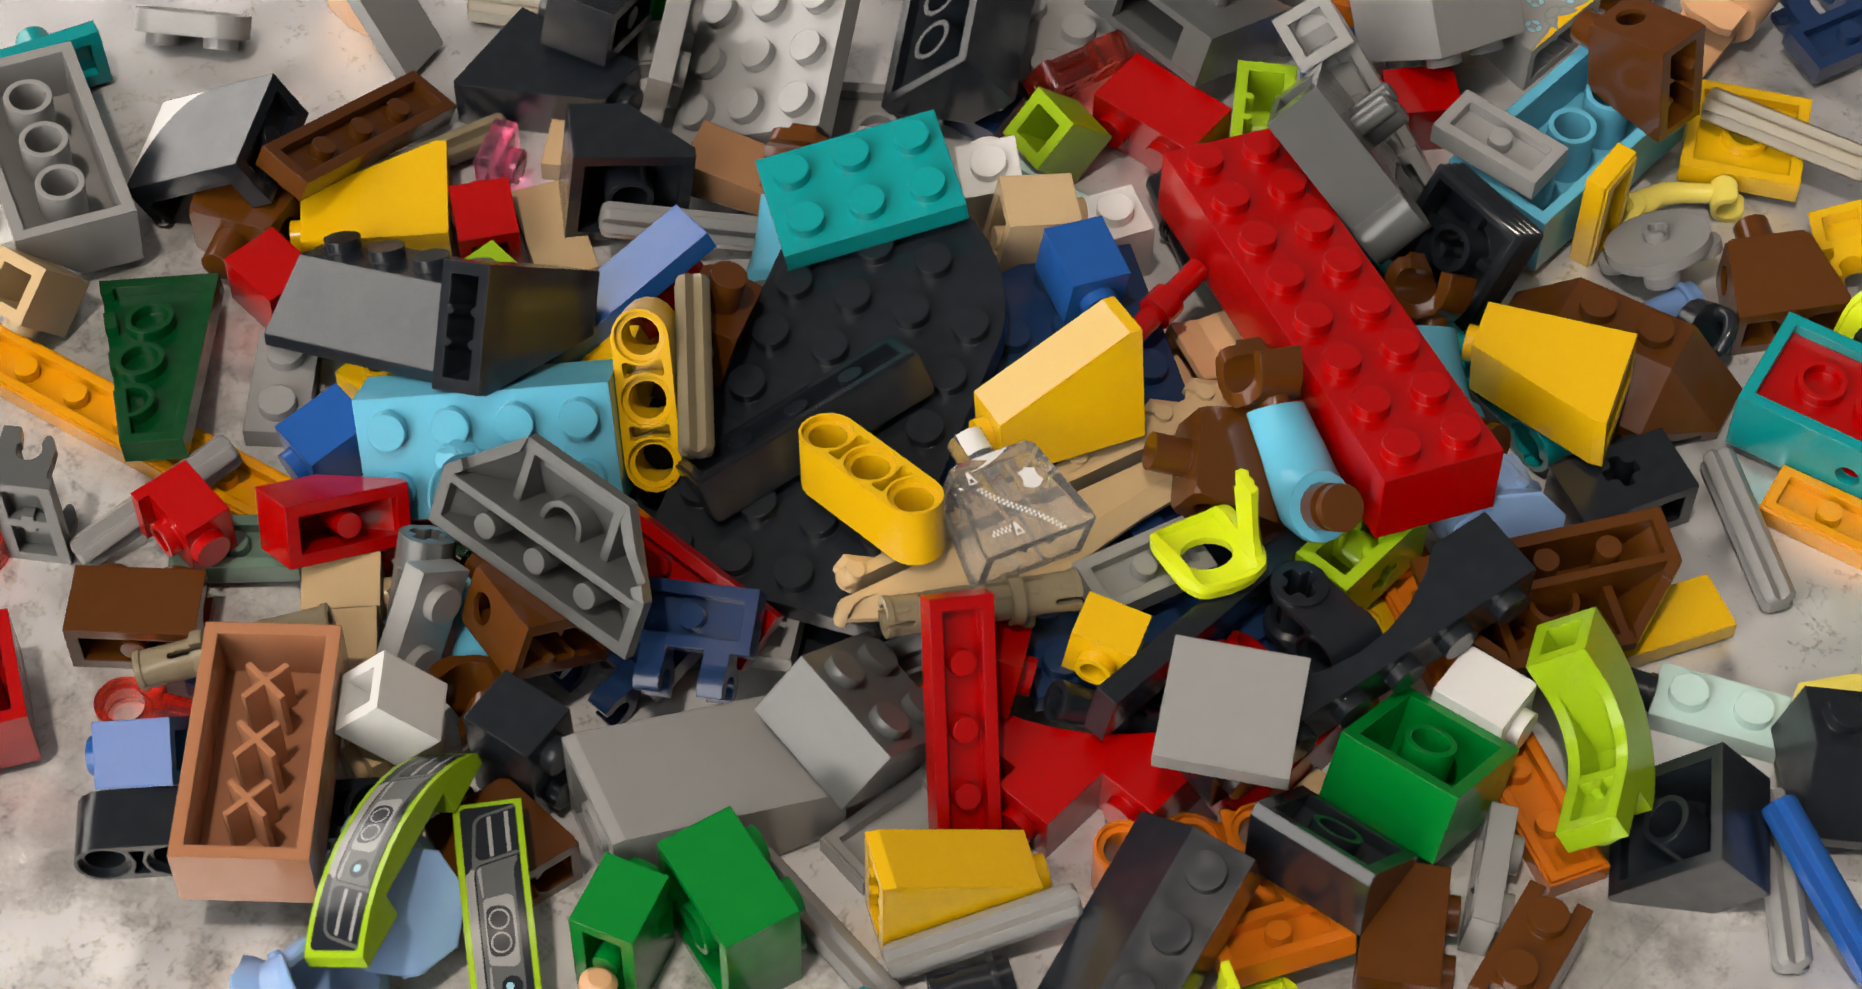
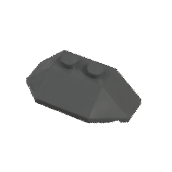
M538 433L444 464L428 520L624 660L633 657L652 603L638 503Z

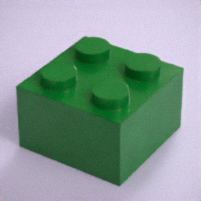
M1410 687L1401 693L1391 694L1341 732L1319 795L1417 854L1418 858H1423L1434 865L1482 824L1492 801L1499 803L1520 749Z
M728 806L657 842L659 869L670 878L674 930L712 989H784L803 979L802 950L807 947V942L801 929L800 916L806 913L805 904L793 881L788 876L779 879L768 863L771 861L769 849L763 836L753 824L744 827L732 807Z

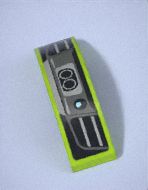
M477 753L419 754L395 766L368 791L345 824L331 852L319 883L311 911L304 951V959L309 967L369 968L398 916L386 896L432 813L456 812L482 765V761Z
M521 798L459 805L456 812L452 813L470 989H542Z

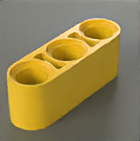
M646 296L635 299L617 317L611 328L610 341L625 469L629 479L635 486L644 491L657 493L667 490L677 482L680 474L676 465L684 458L678 452L675 312L663 300ZM643 317L651 320L658 328L660 334L659 342L647 345L637 341L632 336L629 328L630 319ZM652 381L660 385L667 398L666 405L657 408L644 404L638 397L637 383ZM657 444L665 447L672 455L673 467L663 470L651 466L645 459L643 453L644 446Z
M821 413L811 416L801 423L798 430L801 485L808 496L889 557L902 564L924 565L935 561L943 554L946 547L945 495L943 487L935 479L855 421L842 414Z

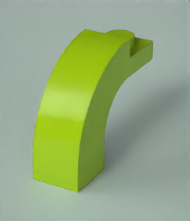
M1592 607L1537 625L1526 664V669L1545 695L1556 715L1566 746L1568 784L1555 834L1568 853L1596 845H1610L1621 838L1628 837L1633 816L1651 811L1655 795V762L1652 738L1638 685L1616 637L1598 609Z

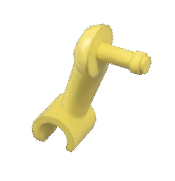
M1718 176L1711 183L1663 181L1628 194L1622 223L1633 217L1678 204H1710V215L1713 219L1724 223L1740 220L1744 213V198L1738 193V183L1731 176Z

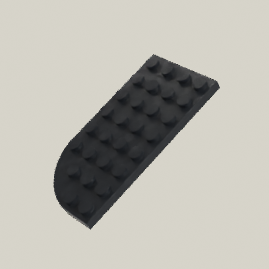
M969 216V219L790 271L787 269L782 250H780L762 288L760 301L721 387H716L713 392L715 440L889 335H894L919 353L934 386V392L875 428L870 433L935 479L944 490L962 449V445L956 435L968 429L969 421L975 418L974 391L992 379L1003 354L1008 335V307L1004 281L997 257L988 239ZM801 474L720 522H717L709 515L681 475L677 482L667 489L654 519L746 588L759 589L766 593V603L786 618L852 636L869 631L874 638L880 640L882 631L879 621L848 623L846 628H840L834 624L833 617L837 603L840 599L853 593L843 591L837 585L835 580L836 573L832 570L843 554L876 557L881 554V550L808 496L802 489Z

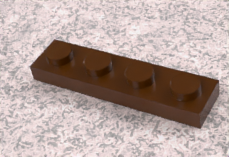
M413 70L263 145L256 165L278 182L283 189L290 192L299 201H302L449 124L457 105Z

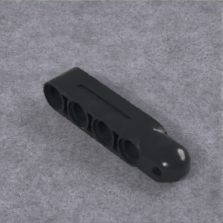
M381 778L336 780L324 866L328 862L335 843L341 834L340 830L347 818L352 815L368 791ZM179 785L100 790L82 796L78 801L75 869L86 877L99 880L173 876L167 853Z

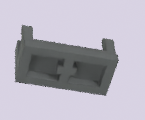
M4 425L0 436V531L9 558L72 565L75 554L70 548L69 541L75 536L78 518L72 504H67L62 511L52 478L58 458L55 441L52 436H47L42 442V452L40 455L31 460H24L22 454L24 449L22 427Z

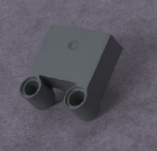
M1086 0L1084 5L1191 86L1196 87L1236 71L1238 60L1259 62L1271 56H1292L1273 25L1272 20L1305 0Z
M1321 62L1274 99L1267 126L1351 230L1367 254L1377 264L1382 265L1431 228L1430 222L1416 203L1424 188L1385 141L1386 138L1409 122V115L1401 104L1398 103V95L1395 90L1386 82H1382L1355 103L1326 65Z

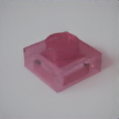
M495 118L474 159L476 181L508 177L510 187L512 184L518 185L524 176L527 164V152L520 147L518 123Z

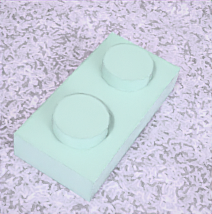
M1662 661L1658 673V682L1647 714L1650 730L1707 746L1724 742L1740 755L1774 764L1776 752L1771 727L1790 705L1792 697Z

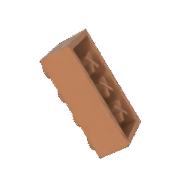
M206 622L167 853L179 899L314 903L324 871L342 737L333 733L341 675L351 670L342 625Z

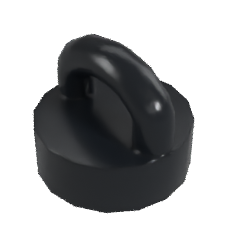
M1697 298L1683 306L1676 318L1697 326L1720 359L1729 352L1735 342L1739 329L1738 316L1734 310Z

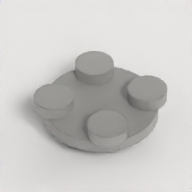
M1660 210L1633 217L1612 230L1605 240L1604 251L1600 253L1598 260L1601 272L1606 275L1625 274L1643 277L1646 288L1661 291L1672 288L1680 282V270L1698 261L1717 257L1723 251L1721 236L1711 231L1709 222L1703 216L1685 210Z

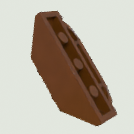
M1582 277L1518 291L1508 304V306L1638 334L1633 377L1614 430L1619 435L1636 434L1639 436L1663 428L1670 441H1680L1698 436L1701 440L1717 439L1743 389L1697 326Z
M1661 506L1509 538L1536 568L1529 594L1530 603L1513 621L1505 625H1499L1496 621L1479 632L1472 645L1521 674L1527 673L1526 664L1537 625L1596 607L1610 627L1623 652L1636 649L1682 563V558ZM1430 555L1411 559L1410 568L1417 587H1419L1426 573Z

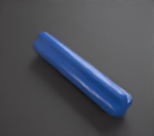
M1789 794L1777 798L1762 809V816L1856 981L1862 985V910L1797 797Z

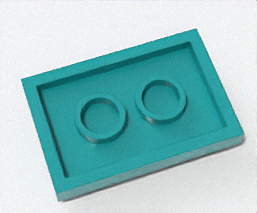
M934 109L755 160L788 271L969 219L967 204Z

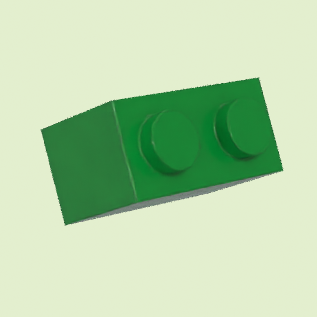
M605 852L568 919L577 987L580 976L586 969L602 967L608 969L616 976L618 981L617 989H653L676 945L670 878L668 875L663 874L654 864L635 857L626 860Z

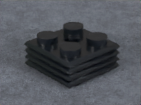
M1465 163L1439 164L1416 200V203L1430 222L1431 228L1390 259L1394 261L1398 257L1406 256L1410 251L1425 254L1437 285L1436 290L1441 272L1477 279L1473 297L1467 310L1454 321L1462 331H1465L1470 324L1480 325L1488 301L1498 304L1502 303L1541 243L1544 234Z

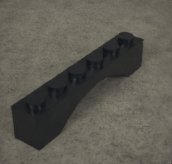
M1486 512L1433 545L1426 573L1411 603L1384 634L1356 655L1326 670L1308 675L1293 763L1312 750L1319 736L1336 725L1341 729L1347 728L1369 711L1373 701L1390 690L1394 694L1407 690L1420 679L1425 671V667L1442 656H1445L1447 659L1459 656L1474 643L1479 632L1496 621L1499 625H1505L1517 618L1530 603L1529 594L1536 568ZM1180 771L1209 808L1227 796H1230L1231 799H1238L1257 786L1250 783Z

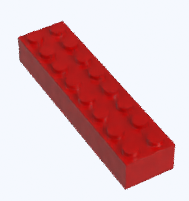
M1268 128L1163 153L1158 211L1189 258L1197 259L1207 267L1209 276L1205 279V282L1243 339L1260 337L1265 343L1276 348L1301 345L1303 362L1302 399L1291 400V402H1305L1341 478L1346 484L1355 487L1361 494L1364 502L1362 519L1373 536L1379 538L1493 507L1504 449L1331 205L1273 132Z

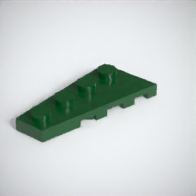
M206 273L99 281L100 295L105 312L103 313L104 326L110 351L108 353L109 365L114 382L113 397L119 443L125 462L189 458L225 292L220 274Z

